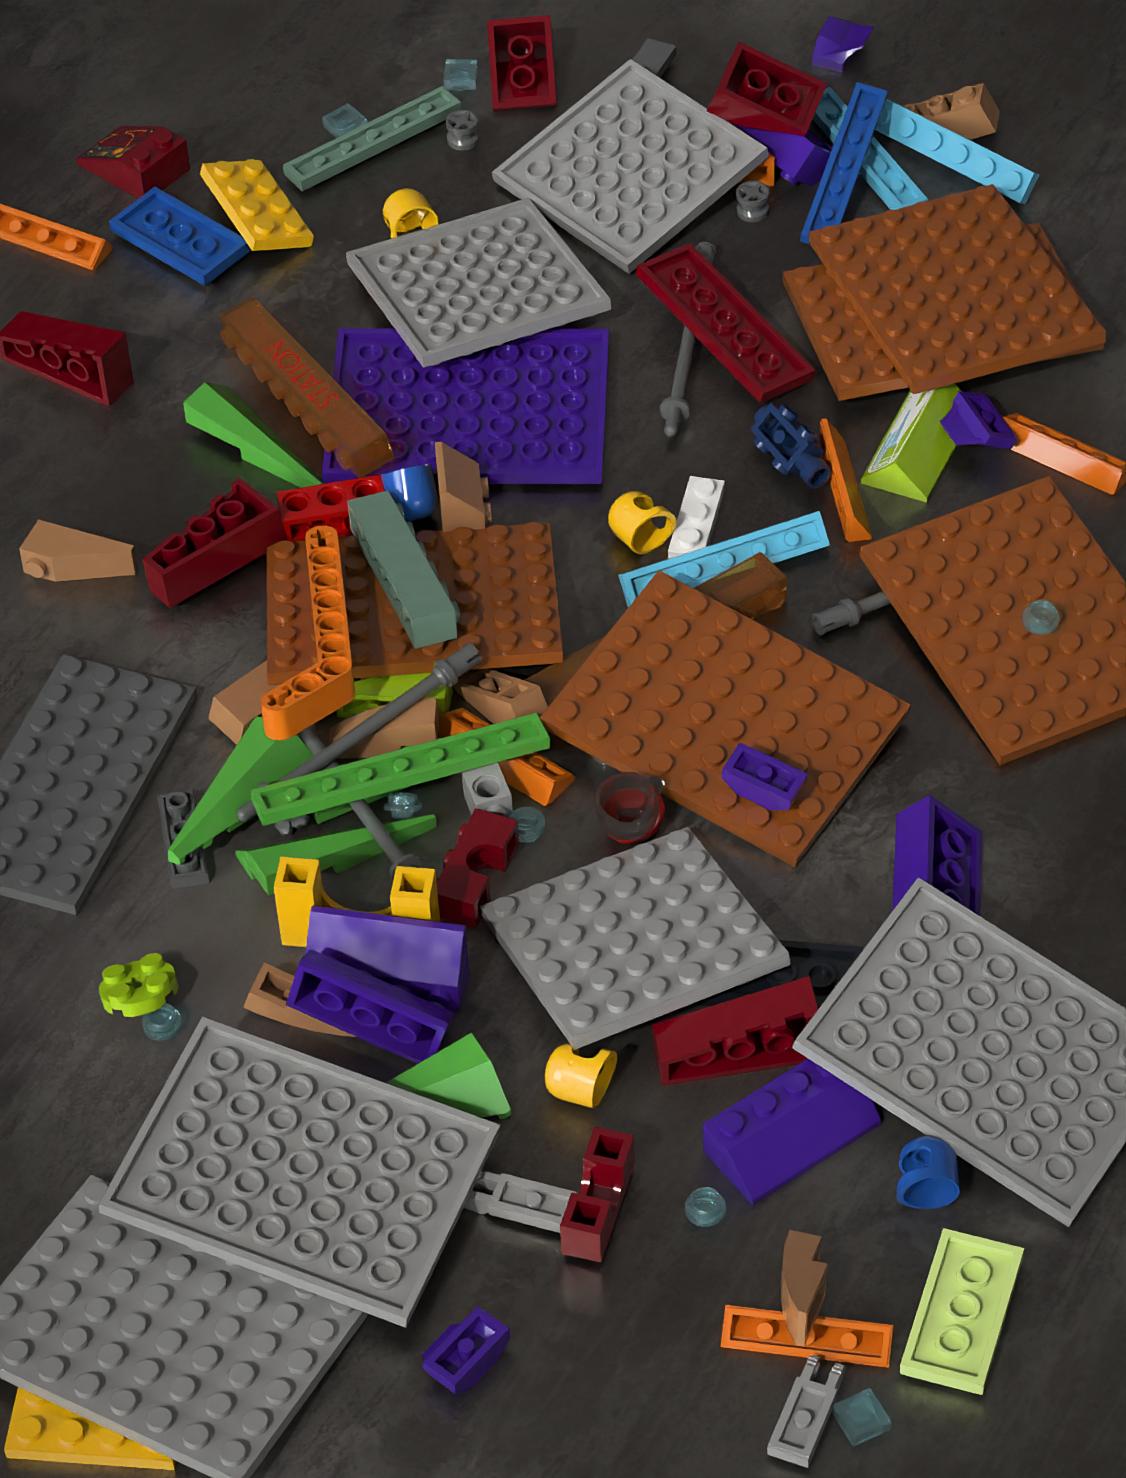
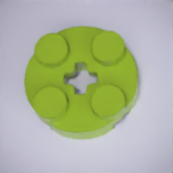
M150 953L143 956L140 960L124 965L115 964L105 968L102 972L103 981L99 985V995L103 1007L108 1013L113 1014L112 1009L122 1010L124 1017H135L151 1013L167 1004L165 996L170 994L171 991H173L175 996L179 984L173 966L170 963L164 962L161 954Z

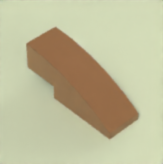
M437 698L419 700L337 759L370 758L402 749L403 746H415L437 740L440 722ZM386 705L366 710L331 727L329 745Z
M265 962L263 963L243 1008L291 1026L332 1035L356 1037L286 1006L295 976Z
M789 1230L784 1245L782 1263V1313L795 1344L805 1347L826 1297L828 1264L820 1262L822 1236Z

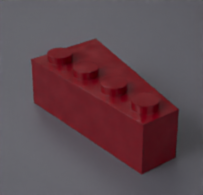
M20 311L0 331L1 360L110 407L134 383L126 332Z
M241 478L236 479L231 484L232 490L225 496L217 495L210 501L211 508L201 516L195 514L186 522L187 528L183 532L171 534L142 559L150 592L171 608L267 553V547L286 540L279 508Z
M810 976L652 1024L653 1050L661 1086L794 1066L808 1059L792 1047L797 1037L818 1011Z

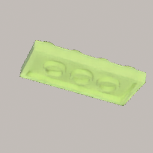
M943 1228L902 1357L900 1374L983 1395L1023 1261L1024 1248Z

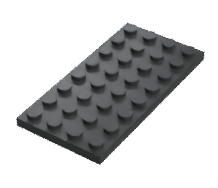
M62 654L0 760V895L73 915L78 914L196 701V687Z

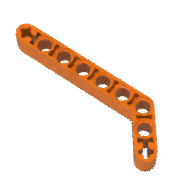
M330 526L313 527L305 535L318 663L262 696L260 701L264 732L268 738L273 740H285L293 737L348 704L355 697L339 539L337 531Z

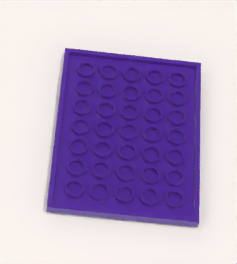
M338 328L331 394H336L338 399L336 400L333 395L330 397L322 468L323 482L332 483L380 475L414 466L431 465L435 483H438L435 442H443L479 463L480 478L487 477L488 484H602L609 329H547L537 332L532 336H524L499 346L485 348L470 355L456 357L443 361L438 365H430L423 368L396 329Z

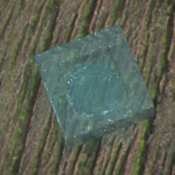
M446 59L443 79L444 88L458 91L476 90L477 60Z
M348 103L322 117L323 127L336 138L368 123L367 118Z
M871 1388L833 1404L832 1414L853 1447L891 1430V1419Z

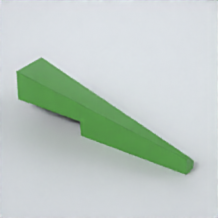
M204 382L183 402L187 423L240 448L243 460L300 488L326 484L228 386Z
M256 716L168 849L169 862L181 865L185 862V856L199 846L205 849L212 844L213 837L222 831L227 830L231 832L245 823L237 818L236 813L240 807L251 800L250 790L258 788L257 784L261 781L268 785L276 783L312 758L314 755L297 734L285 740L268 738L264 732L263 718Z
M434 814L382 823L398 845L437 827ZM365 826L235 850L237 859L252 880L257 879L268 896L274 894V883L280 857L319 860L320 871L332 866L338 874L384 852Z
M472 1033L386 1082L389 1085L480 1118L498 1115L502 1119L511 1116L510 1106L491 1060Z

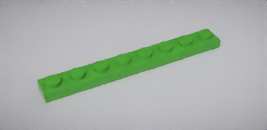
M533 713L250 790L251 801L262 825L266 826L550 748V737L538 714Z

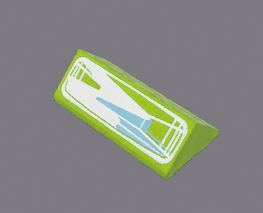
M955 383L913 394L910 390L864 472L861 484L923 502L928 501L957 447L940 423V420L952 409L953 401L958 391L962 392Z

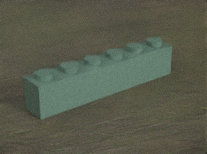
M389 491L347 500L350 530L414 648L417 649L456 639V623L461 621L459 607L456 601H450L446 583L438 580L436 566L433 561L427 560L422 541H416L413 525L411 522L405 521L401 504L394 502Z

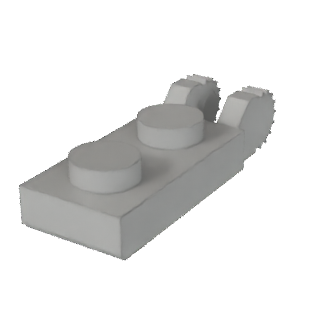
M481 1171L473 1188L484 1193L472 1190L464 1208L478 1214L489 1213V1215L560 1233V1224L571 1192H577L505 1173L498 1175Z
M810 1355L801 1376L796 1377L767 1447V1455L806 1468L809 1467L835 1405L837 1393L845 1373V1366L835 1363L829 1373L826 1385L814 1382L820 1370L821 1360L820 1357Z

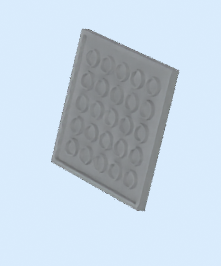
M629 59L492 171L494 182L521 200L529 198L542 215L630 274L639 264L643 263L768 158L769 155L766 146L724 119L707 112V108Z
M529 198L346 252L347 264L423 368L430 365H438L443 361L470 355L485 348L499 346L511 340L532 336L540 331L564 326L567 323L586 317H593L599 313L611 310V298Z
M689 827L673 831L668 835L639 844L626 851L602 858L592 864L568 871L563 875L534 884L529 888L497 898L480 906L482 919L574 1050L790 965L789 952Z

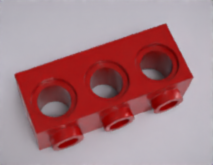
M381 474L276 492L285 539L291 542L305 541L306 532L316 526L333 527L337 531L338 537L353 535L350 530L347 500L384 492Z

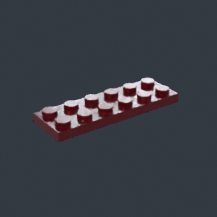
M691 243L637 266L636 276L759 403L813 380L816 370Z

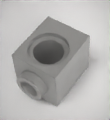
M498 762L462 772L464 798L471 815L476 808L513 819L512 795Z

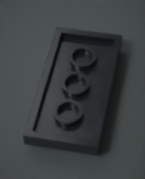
M779 940L789 952V966L699 1001V1006H714L810 976L819 1009L861 954L863 947Z

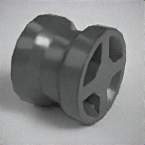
M457 110L447 116V142L451 148L464 151L472 149L478 144L479 134L476 130L478 119L473 112Z
M747 181L740 184L736 190L738 200L736 211L738 217L747 222L762 221L769 214V204L767 202L769 199V188L759 181Z

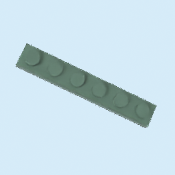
M441 86L283 164L284 175L301 191H304L446 120L450 113L461 110V102L446 88Z

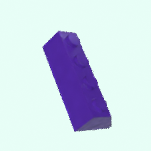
M732 124L767 147L768 152L775 157V169L777 166L781 168L782 172L780 175L794 185L801 182L811 187L821 181L832 147L809 128L804 137Z
M931 795L896 814L892 911L919 877L980 916L982 831Z
M320 906L311 907L306 953L312 949L319 953L329 954L341 963L355 969L365 970L372 974L373 977L393 986H401L408 990L409 993L424 1000L437 1002L444 1006L445 1009L460 1011L470 975L465 926Z
M312 949L301 958L286 1002V1006L416 1064L439 1052L455 1015L454 1012L445 1009L444 1006L437 1002L424 1000L409 993L408 990L401 986H393L373 977L372 974L365 970L355 969L337 961L336 958L329 954L319 953Z
M806 1059L704 1122L703 1152L742 1195L754 1205L881 1125V1119L870 1098L810 1059Z

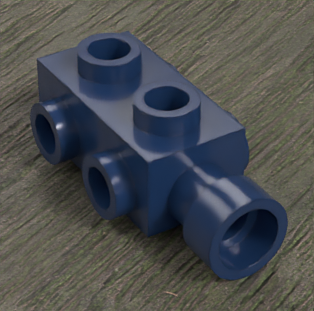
M770 403L768 406L761 407L755 413V423L750 428L756 436L753 440L755 446L766 454L772 453L775 457L772 465L781 473L789 475L791 472L800 476L810 488H818L824 485L831 476V468L820 458L825 450L816 441L818 435L808 426L801 424L797 420L799 414L785 403H782L781 406Z

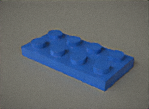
M157 187L152 188L109 220L112 232L204 286L251 251L242 236Z

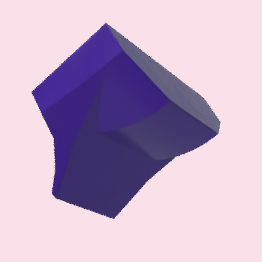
M829 16L817 37L812 55V65L842 72L851 55L863 48L874 27L859 25Z
M958 391L954 398L952 409L940 420L941 425L955 445H983L995 449H1011L1017 440L1015 434L986 394Z
M739 743L722 769L721 778L741 797L769 810H789L804 786L808 774L743 743Z
M477 1306L460 1324L450 1325L421 1355L425 1360L423 1362V1370L454 1394L469 1390L498 1361L510 1339V1328Z

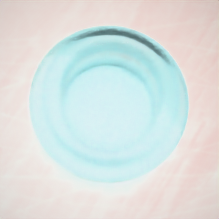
M1036 600L1030 603L1023 611L1022 623L1031 633L1046 635L1052 633L1058 627L1059 614L1051 602Z
M389 793L388 802L384 803V810L391 811V817L412 818L414 817V811L422 810V803H418V794Z
M533 807L517 808L508 816V818L518 820L520 842L535 841L540 837L545 828L544 815Z
M165 1004L160 1009L145 1014L142 1019L144 1033L149 1038L158 1041L174 1037L182 1026L179 1012L170 1004Z
M710 1187L697 1188L685 1202V1214L688 1220L697 1226H714L724 1218L726 1213L724 1198L718 1191Z

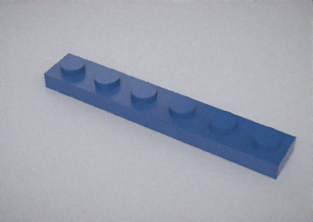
M856 82L801 233L800 242L809 244V232L822 229L825 226H834L842 223L888 91Z

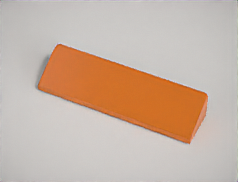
M0 204V239L92 271L99 267L113 249V246L105 239Z
M1019 413L1002 417L1017 437L1011 450L1110 495L1117 493L1126 483V461Z
M827 418L821 419L819 444L825 450L822 454L823 460L831 468L829 482L845 540L847 542L872 539V533L846 442Z
M460 708L439 715L438 737L440 739L489 726L490 724L464 708ZM537 752L498 762L508 785L543 806L552 803L575 779L573 774Z
M725 1305L721 1347L805 1358L814 1355L820 1357L821 1360L889 1368L894 1325L817 1316L805 1347L795 1344L781 1311Z

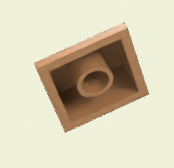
M435 442L443 532H451L460 527L469 528L470 530L484 529L485 524L492 523L490 502L483 503V499L489 498L487 477L480 478L479 463L443 442Z

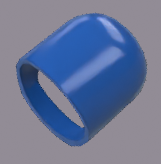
M431 465L414 466L381 474L384 490L389 491L395 503L401 504L405 521L424 519L436 510L439 500Z
M920 1136L907 1143L899 1156V1168L904 1175L896 1185L897 1201L916 1209L941 1208L955 1201L960 1193L958 1161L953 1148L943 1139L936 1136Z

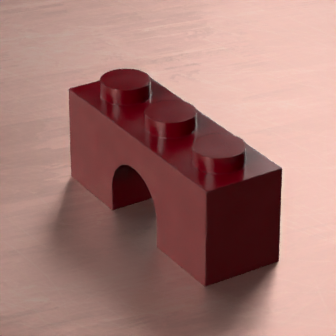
M475 808L469 821L462 823L458 833V842L454 850L449 849L446 853L443 871L439 878L436 877L441 919L477 928L482 918L480 906L489 903L491 898L489 876L476 873V871L486 868L502 872L506 871L519 846L518 820Z
M594 1127L583 1158V1178L579 1194L571 1192L560 1224L562 1254L602 1262L635 1165L634 1135Z

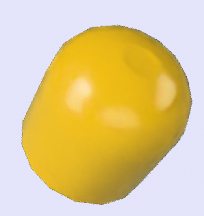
M404 188L397 190L385 201L383 218L391 229V238L397 237V232L411 231L420 226L425 229L438 225V217L424 195L414 189Z
M630 491L622 494L612 504L609 510L608 523L613 533L633 552L647 554L661 546L676 529L677 520L665 507H653L652 498L640 491ZM665 516L666 525L664 528L658 529L652 523L651 518Z
M570 1043L562 1044L552 1052L546 1065L545 1084L547 1090L560 1100L596 1109L612 1079L617 1063V1053L614 1050L602 1048L595 1057L583 1058L579 1056V1048L574 1050ZM604 1065L603 1071L599 1074L601 1068Z

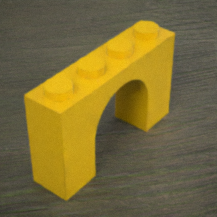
M280 857L274 883V893L282 945L306 947L312 906L350 911L356 910L339 905L326 894L322 885L319 860ZM396 866L390 894L391 906L380 911L365 913L440 922L435 869Z

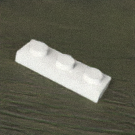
M690 476L677 518L676 529L673 532L668 549V559L709 546L725 491L724 480Z

